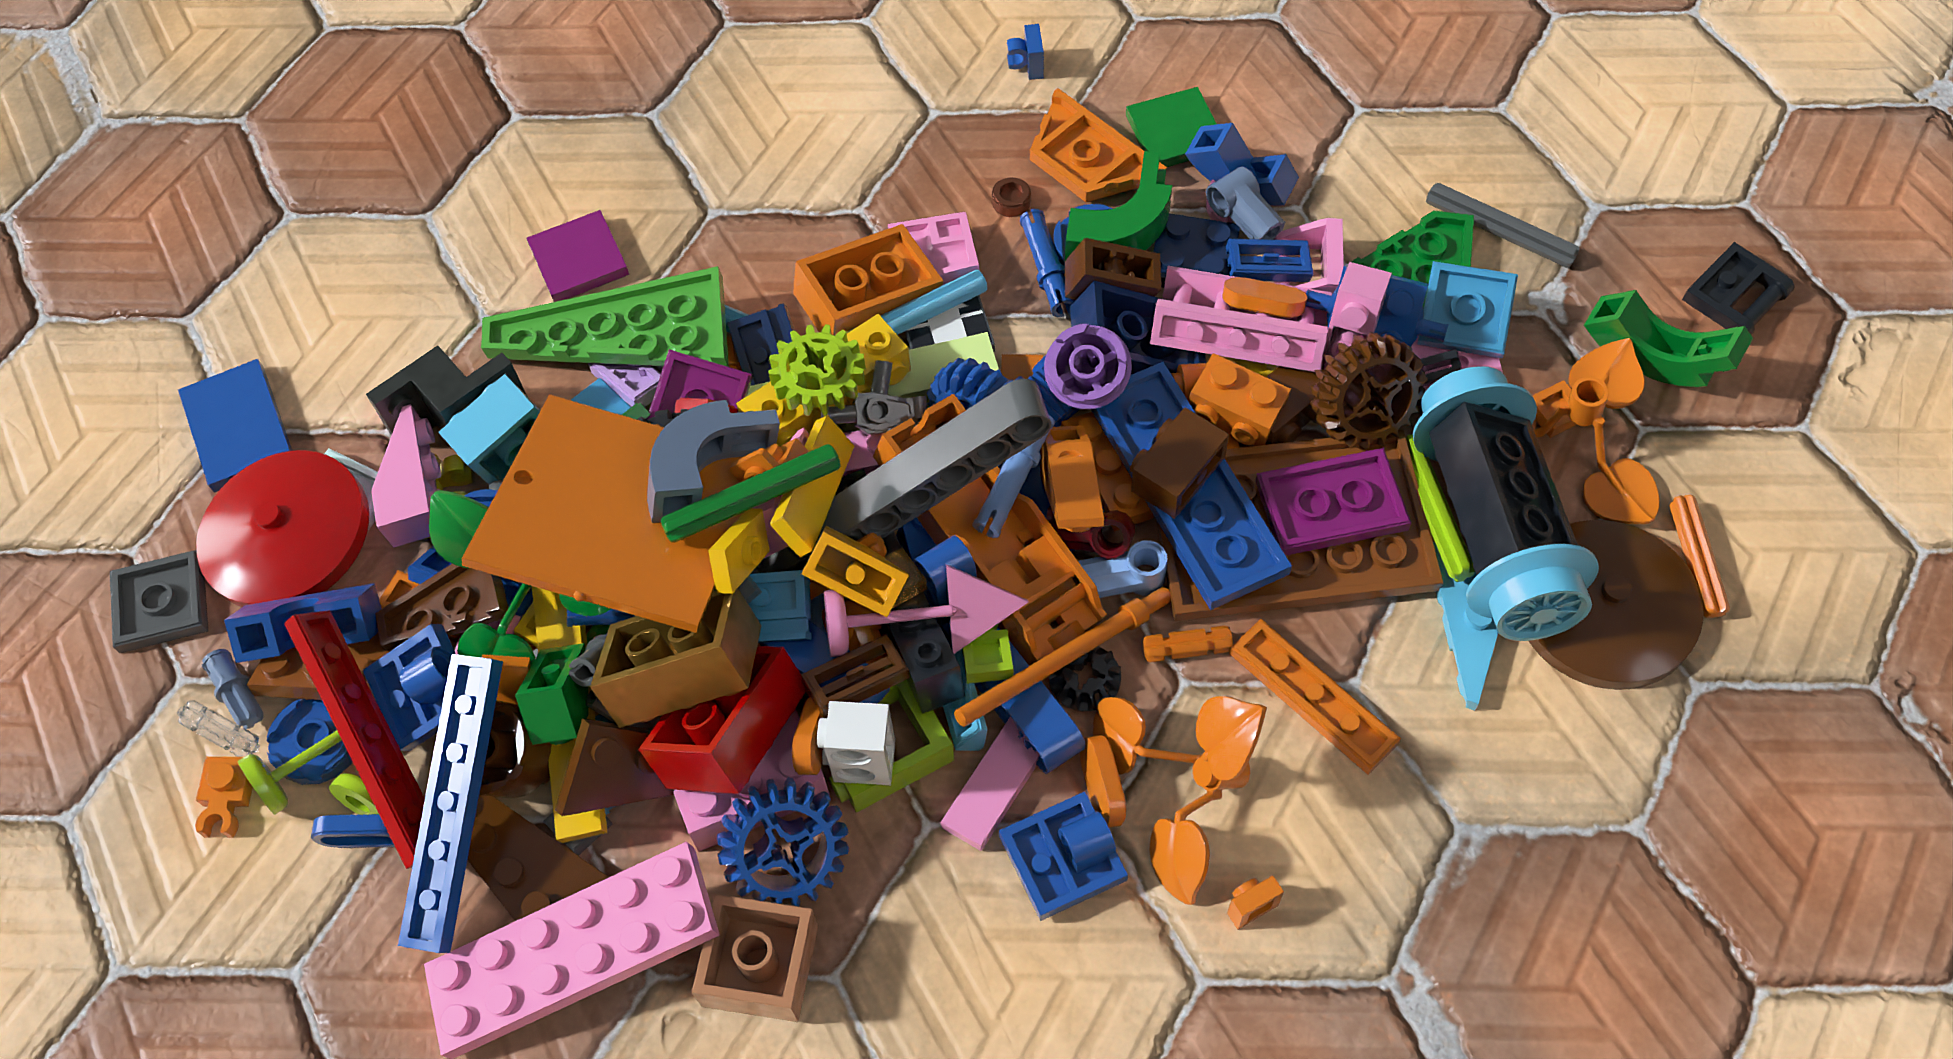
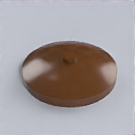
M1586 520L1571 523L1570 526L1578 546L1590 550L1595 555L1599 565L1595 580L1587 588L1592 601V608L1582 621L1570 629L1547 638L1530 640L1529 643L1556 670L1590 686L1624 690L1641 688L1664 679L1673 673L1692 652L1702 630L1703 600L1691 570L1684 560L1666 543L1635 526L1609 520Z

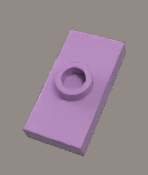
M588 363L591 373L597 378H601L631 407L640 402L645 407L653 401L661 373L651 365Z

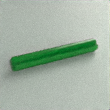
M826 444L663 516L661 525L664 533L670 542L675 543L830 474L841 467L838 454L830 444Z

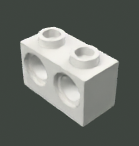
M829 701L828 717L819 719L817 745L818 748H823V765H829L834 782L891 785L895 736L889 704Z

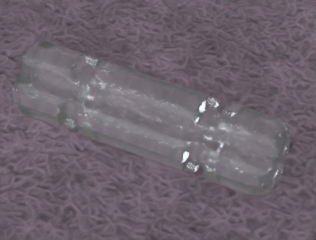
M189 700L183 707L178 709L179 724L192 731H196L198 735L225 750L230 749L229 752L237 757H245L249 754L257 753L260 748L258 735L245 728L240 730L241 726L211 709L207 710L208 707L195 700Z

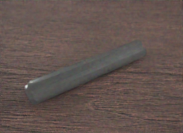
M1435 183L1427 195V204L1444 212L1474 215V226L1564 267H1570L1579 253L1580 248L1577 245L1441 183Z

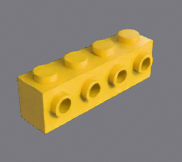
M879 314L847 333L848 342L857 340L860 353L864 354L866 367L864 370L865 384L857 385L858 393L871 392L875 361L877 360L893 364L889 385L899 383L911 371L908 346ZM771 381L736 403L739 413L776 410L780 422L776 442L778 446L789 442L795 433L802 428H805L810 434L815 421L821 418L820 407H814L809 416L804 414L803 405L801 404L793 410L788 409L786 398L778 400ZM845 396L844 404L852 405L854 399Z

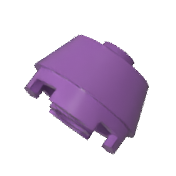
M1089 324L1075 325L1063 331L1050 346L1044 363L1046 382L1052 393L1065 404L1080 409L1102 407L1115 400L1127 386L1132 370L1130 353L1122 339L1109 329Z

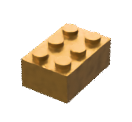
M738 588L733 594L717 593V590L713 591L697 633L639 616L611 624L590 688L619 728L637 722H648L657 716L676 710L690 709L699 703L722 696L735 695L749 687L762 625Z

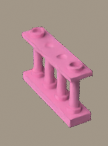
M1173 266L1167 267L1163 299H1158L1155 307L1150 344L1207 354L1214 353L1224 357L1313 372L1320 369L1328 334V327L1325 326L1327 320L1326 311L1305 307V312L1302 315L1285 318L1235 308L1228 305L1222 299L1224 282L1227 279L1235 278V276ZM1290 286V287H1294V288L1300 289V290H1302V291L1305 292V293L1307 292V289H1308V288ZM1310 289L1311 291L1332 296V292Z

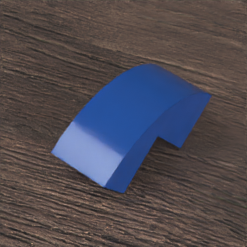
M1234 123L1201 126L1185 153L1194 167L1209 181H1212V179L1217 181L1239 167L1247 168L1257 179L1260 195L1269 205H1285L1299 179L1286 154L1253 157Z

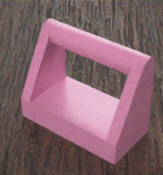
M1324 218L1281 231L1274 240L1308 241L1309 249H1321V279L1297 285L1296 287L1327 291L1333 294L1339 286L1344 267L1343 219ZM1280 255L1279 257H1290V255ZM1273 281V283L1290 285V282Z

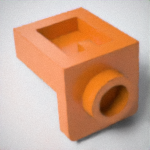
M797 438L781 446L773 444L766 449L760 448L734 461L730 467V472L739 482H742L806 454L808 450Z

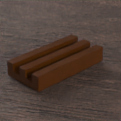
M886 634L801 674L806 690L809 689L815 705L819 706L822 717L827 718L829 701L859 703L909 679V669ZM886 653L887 655L886 657L874 663H871L865 667L861 665L882 654ZM848 671L846 676L823 687L819 686V684Z

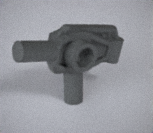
M877 360L875 361L871 392L858 393V397L854 399L852 405H845V408L842 410L836 406L829 407L828 415L835 424L854 422V426L858 427L866 435L886 433L910 418L915 422V427L920 422L925 410L928 409L926 396L901 398L888 395L893 364Z

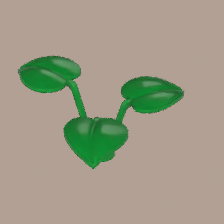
M436 490L430 499L429 534L436 551L448 562L468 568L462 566V557L489 507L458 493ZM522 583L497 630L483 623L472 624L466 629L459 640L457 654L472 657H482V654L530 657L531 668L535 660L531 646L517 635L506 634L531 585ZM559 594L562 605L567 610L578 615L596 616L611 610V608L586 601H577L575 598Z

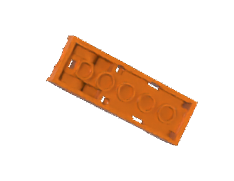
M955 394L950 395L926 409L920 422L915 427V422L910 418L882 434L873 458L879 466H882L966 411V409ZM996 466L919 515L917 519L936 545L953 535L957 536L967 547L975 562L977 578L1029 601L999 622L998 627L1001 630L1007 629L1009 641L1030 666L1097 626L1107 613L1102 608L1097 586L1032 499L1018 493L998 538L986 536L993 518H989L982 533L973 527V522L977 518L1000 473V468ZM1075 575L1081 582L1078 585H1076L1072 579V577ZM1056 620L1059 626L1052 629L1049 624Z

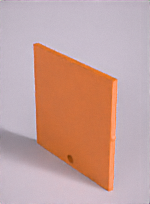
M549 394L462 557V566L569 596L577 601L590 602L697 633L715 589L708 550L744 512L680 541L670 542L664 533L661 522L652 523L647 502L651 452L655 440L664 427ZM742 457L714 461L699 472L703 485L702 499L740 483L730 472V467L734 461Z

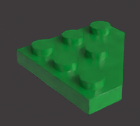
M1433 210L1423 216L1420 223L1406 232L1404 230L1399 231L1378 244L1374 252L1362 259L1357 257L1351 262L1390 272L1394 276L1429 284L1433 261L1471 267L1474 215Z

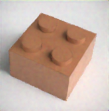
M715 894L712 910L720 935L703 943L692 994L701 1007L799 1022L818 930V923L813 910Z

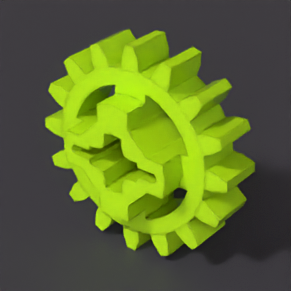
M825 324L821 332L815 333L813 326L807 325L805 335L800 336L794 330L790 332L792 342L789 344L778 341L777 348L779 354L770 355L769 360L772 369L768 372L778 400L786 398L788 409L793 410L801 404L803 405L804 414L809 416L814 407H820L821 413L825 416L828 415L829 405L835 404L836 407L842 410L845 408V396L853 399L858 397L857 385L865 384L864 370L866 367L864 354L860 353L857 340L848 342L845 330L842 329L836 335H832L830 325Z

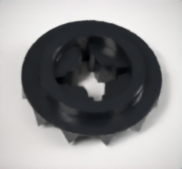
M1098 646L1049 676V685L1058 701L1068 708L1077 711H1094L1102 699L1117 695L1121 685V666L1118 665L1112 651L1107 652ZM1090 662L1092 675L1097 678H1089L1086 684H1083L1082 690H1080L1078 674L1073 671H1082L1084 665Z

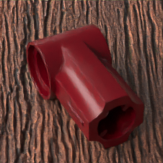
M1051 506L1047 510L1046 519L1069 549L1096 552L1101 557L1107 559L1117 558L1128 549L1135 534V524L1131 517L1118 510L1108 511L1103 514L1104 526L1113 525L1122 531L1124 541L1120 543L1107 541L1102 534V527H1091L1090 530L1085 532H1071L1066 529H1058Z

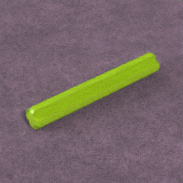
M1409 434L1406 436V441L1429 529L1449 577L1454 578L1456 582H1462L1475 573L1472 559L1429 457H1425L1423 453L1416 449L1413 434Z

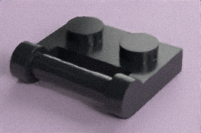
M1733 242L1689 287L1682 300L1723 328L1729 329L1745 326L1752 335L1756 323L1778 300H1785L1794 291L1795 286L1792 279L1736 242ZM1756 282L1765 287V291L1743 314L1732 308Z

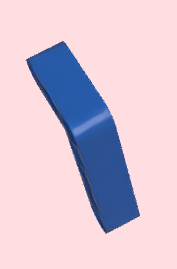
M955 535L914 559L916 578L931 607L949 605L946 564L977 577L975 562L969 550ZM950 617L936 618L952 649ZM1009 641L1014 669L1013 675L1029 665ZM1005 680L974 684L983 694ZM1042 681L994 709L1005 724L1010 717L1013 719L1019 731L1018 738L1021 739L1025 736L1024 744L1027 750L1032 747L1035 752L1038 751L1040 754L1036 765L1045 774L1050 773L1086 748V743L1080 730Z

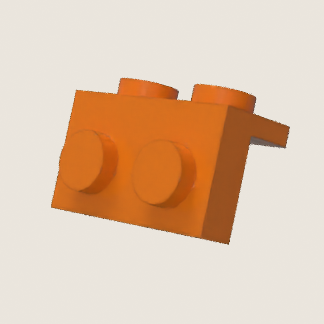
M1212 353L1190 393L1188 402L1197 415L1231 434L1238 442L1245 445L1260 446L1266 444L1270 431L1289 397L1291 388Z

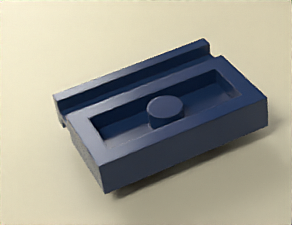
M784 303L779 304L776 308L765 309L727 322L743 372L750 373L753 376L750 386L770 382L768 372L772 369L769 360L770 355L779 354L777 348L778 341L788 344L792 342L790 332L794 330L788 308Z

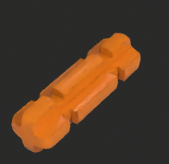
M1225 625L1211 627V632H1206L1204 628L1170 632L1168 637L1163 638L1162 634L1147 635L1143 640V651L1148 662L1164 661L1165 656L1169 655L1171 659L1207 655L1208 650H1212L1214 654L1230 652V647L1233 646L1232 633L1230 628Z

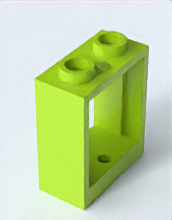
M907 680L890 687V691L878 704L890 705L899 701L925 746L893 763L891 785L834 782L833 777H829L831 786L839 801L842 803L849 799L856 813L954 761L953 744L933 710L924 714L921 713Z

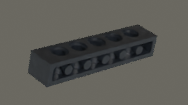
M864 469L843 476L835 496L865 477ZM892 532L883 538L887 549L884 558L907 572L909 577L891 611L931 607L895 532ZM936 618L882 624L885 634H887L909 669V679H907V682L922 714L966 697L960 666Z

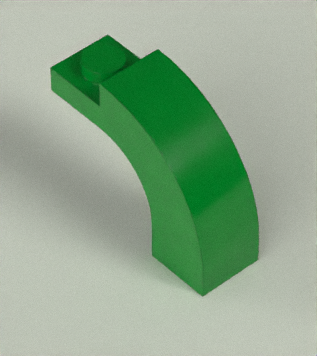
M1144 151L1140 185L1136 194L1127 203L1109 210L1070 209L1065 261L1084 238L1141 250L1148 249L1158 239L1168 221L1173 186L1165 184L1166 169H1159L1160 152Z
M1637 290L1601 296L1584 324V327L1600 347L1614 341L1630 338L1643 375L1659 382L1685 387L1707 386L1714 372L1737 369L1753 340L1745 326L1710 332H1689L1675 328L1659 319L1649 309Z

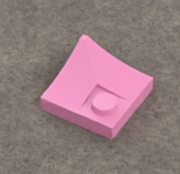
M966 212L888 224V229L904 224L943 279L942 286L967 273L979 270V263Z

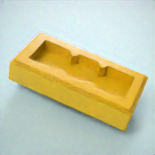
M751 508L745 511L708 550L717 593L733 594L770 552L763 509Z

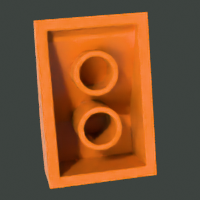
M900 224L796 261L793 294L818 332H821L822 328L827 324L830 325L831 334L836 335L842 329L848 332L877 314L881 316L941 287L943 279L904 224Z

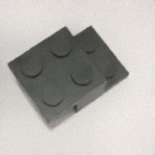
M437 345L366 393V396L392 436L403 406L411 404L421 419H428L432 429L436 426L443 429L455 414L468 407L483 393L488 385L496 382L504 374L526 396L527 394L512 363L503 353H500L466 377Z

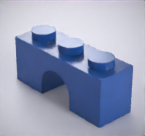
M373 583L245 605L226 618L224 622L235 662L240 663L280 656L285 651L295 647L284 624L295 614L330 610L347 644L369 641L378 633L375 613L382 608L376 585Z

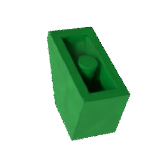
M585 643L540 650L519 687L515 697L532 745L548 742L552 745H561L577 738L582 718L587 719L589 707L585 704L588 687L577 685L569 675V671L574 669L570 668L569 665L586 651Z

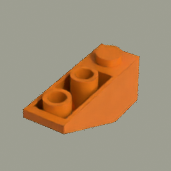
M1084 426L1051 428L1040 449V477L1058 529H1066L1071 532H1085L1090 530L1091 527H1104V514L1092 447Z

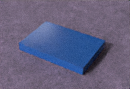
M259 359L178 389L207 484L213 492L219 491L233 476L252 463L270 455L292 451L268 378Z

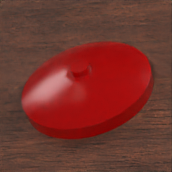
M306 450L286 451L267 456L252 463L233 476L219 490L203 515L196 544L198 564L203 576L213 589L228 601L240 607L325 592L348 571L364 544L369 526V504L365 491L357 478L342 463L319 452Z

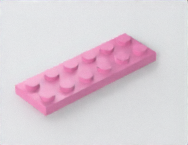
M686 841L451 951V953L444 954L425 963V973L441 1056L448 1059L461 1056L719 936L695 848Z

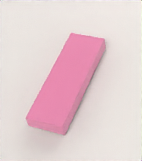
M1011 717L940 822L942 829L980 851L983 850L1031 776L1040 756L1038 751L1035 752L1032 747L1027 750L1024 744L1025 736L1021 739L1018 738L1019 731Z

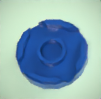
M299 699L290 703L278 713L268 729L266 740L269 743L268 758L275 768L280 767L337 730L322 700ZM340 741L285 778L301 785L321 784L339 776L353 761L343 741Z

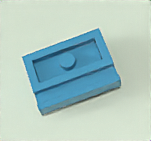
M803 570L750 574V577L762 591L761 594L748 604L762 625L758 643L812 640V633L809 632V619H811L810 578L802 575Z

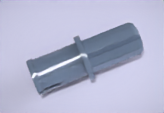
M217 649L208 653L202 660L204 663L202 667L215 686V698L219 702L225 703L237 725L243 726L245 729L253 728L255 723L262 721L263 711L247 686L249 678L240 673L228 650Z

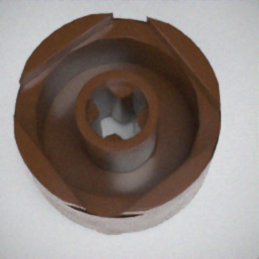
M496 700L479 795L518 798L533 792L541 784H545L550 780L548 760L552 744L548 742L532 745L518 704Z

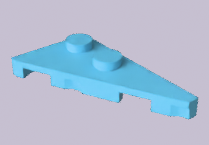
M1433 542L1443 579L1442 587L1435 592L1438 603L1444 611L1442 621L1449 650L1454 652L1459 673L1456 679L1460 694L1465 699L1466 708L1475 711L1480 701L1498 631L1493 618L1478 615L1468 605L1466 592L1472 580L1477 576L1476 572L1464 581L1456 582L1454 578L1449 577L1436 543Z

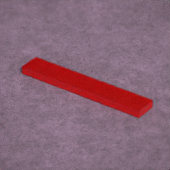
M331 611L292 615L284 623L405 868H412L425 797Z

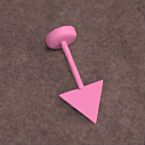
M947 564L949 605L890 611L888 617L879 613L847 616L843 595L833 590L824 591V608L830 656L838 657L847 653L849 649L848 628L941 617H950L952 651L955 654L1029 601Z

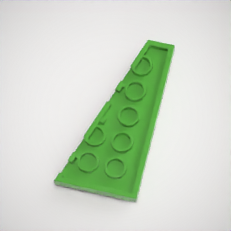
M717 266L482 318L481 348L488 359H493L500 353H503L508 359L652 366H664L668 350L670 349L729 367L723 276Z

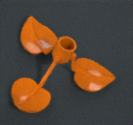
M1630 338L1608 343L1581 357L1572 366L1569 373L1568 383L1572 390L1568 402L1560 403L1558 410L1542 427L1535 429L1536 418L1532 423V427L1536 437H1542L1564 415H1568L1579 426L1593 425L1597 465L1601 472L1591 474L1585 481L1583 498L1586 505L1595 515L1604 520L1625 524H1649L1655 520L1659 510V494L1652 475L1643 465L1632 459H1619L1609 467L1605 458L1603 432L1605 419L1602 417L1605 407L1619 409L1629 406L1639 399L1644 389L1643 371L1636 358Z
M1229 696L1210 698L1201 707L1196 722L1197 741L1205 752L1193 755L1143 747L1140 743L1146 732V722L1140 710L1132 702L1124 698H1104L1098 703L1096 708L1097 713L1094 716L1093 736L1103 735L1107 738L1113 751L1119 775L1127 774L1134 768L1137 754L1148 758L1193 763L1195 782L1207 790L1206 794L1175 813L1174 821L1168 818L1159 819L1153 827L1149 847L1152 867L1164 888L1179 901L1187 905L1196 904L1197 893L1208 871L1210 849L1203 829L1196 822L1186 820V817L1210 801L1220 800L1222 798V790L1242 788L1248 783L1250 778L1249 760L1258 742L1267 707Z

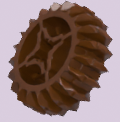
M1369 332L1366 339L1362 336L1353 335L1350 347L1345 343H1338L1339 353L1335 357L1324 355L1328 365L1325 369L1315 370L1316 376L1321 381L1310 386L1312 394L1316 396L1310 404L1317 413L1315 416L1316 421L1321 427L1326 429V433L1331 438L1338 441L1344 438L1346 446L1351 448L1362 439L1359 447L1368 449L1374 439H1378V445L1384 446L1387 435L1391 434L1399 438L1398 429L1402 425L1413 427L1409 417L1412 413L1422 412L1417 400L1421 399L1426 392L1425 388L1421 385L1428 378L1425 372L1421 370L1424 364L1414 354L1410 346L1405 342H1400L1392 335L1385 334L1382 337L1378 333Z

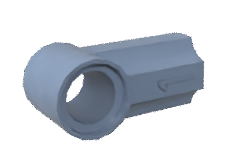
M1239 167L1209 185L1206 189V197L1213 211L1223 218L1230 216L1249 239L1274 240L1283 230L1286 222L1260 195L1257 179L1247 168Z

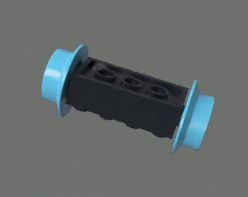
M1491 367L1465 368L1440 378L1426 390L1421 399L1423 414L1414 427L1413 441L1416 449L1423 453L1425 457L1439 462L1448 487V494L1452 499L1460 522V530L1465 537L1470 551L1473 568L1477 574L1466 592V599L1470 609L1478 615L1493 618L1498 633L1510 640H1538L1570 629L1582 621L1592 608V601L1587 588L1595 580L1599 565L1595 555L1590 550L1578 546L1532 427L1537 414L1534 397L1526 389L1508 384L1506 376L1501 371Z

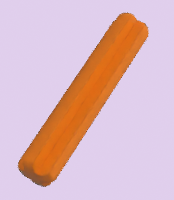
M1691 494L1679 495L1673 498V502L1670 503V510L1687 566L1695 577L1701 592L1703 616L1708 619L1723 617L1730 610V605L1697 499Z

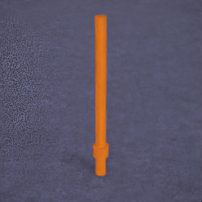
M1161 587L1142 599L1133 598L1118 608V613L956 709L954 711L956 721L962 727L969 725L1126 629L1134 630L1148 622L1150 614L1171 602L1170 591L1166 587Z

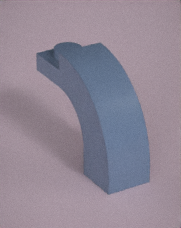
M721 400L693 407L668 423L655 440L650 457L647 502L652 523L661 522L663 516L702 500L703 485L699 472L708 464L725 458L744 457L760 448L766 449L776 444L780 425L776 410L730 413L727 400Z

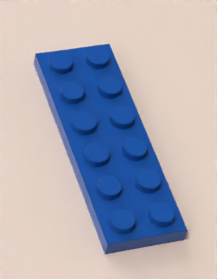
M1164 362L1131 375L1124 391L1115 400L1102 407L1091 409L1131 478L1130 466L1134 458L1142 449L1149 450L1156 442V435L1162 424L1168 418L1174 420L1184 407L1195 413ZM1225 459L1175 519L1145 500L1210 610L1290 574L1292 565Z

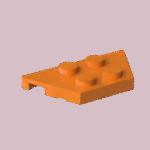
M1057 88L1053 92L1049 111L1047 114H1044L1041 121L1040 133L1035 136L1030 148V161L1085 202L1139 188L1144 150ZM1159 162V169H1166L1167 172V167Z

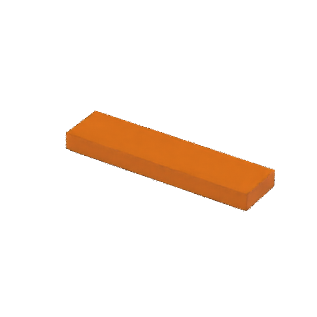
M1262 619L1255 623L1230 647L1229 654L1367 775L1399 745L1401 738Z

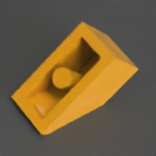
M825 526L802 571V575L885 617H888L909 577L907 572L869 547L828 526Z

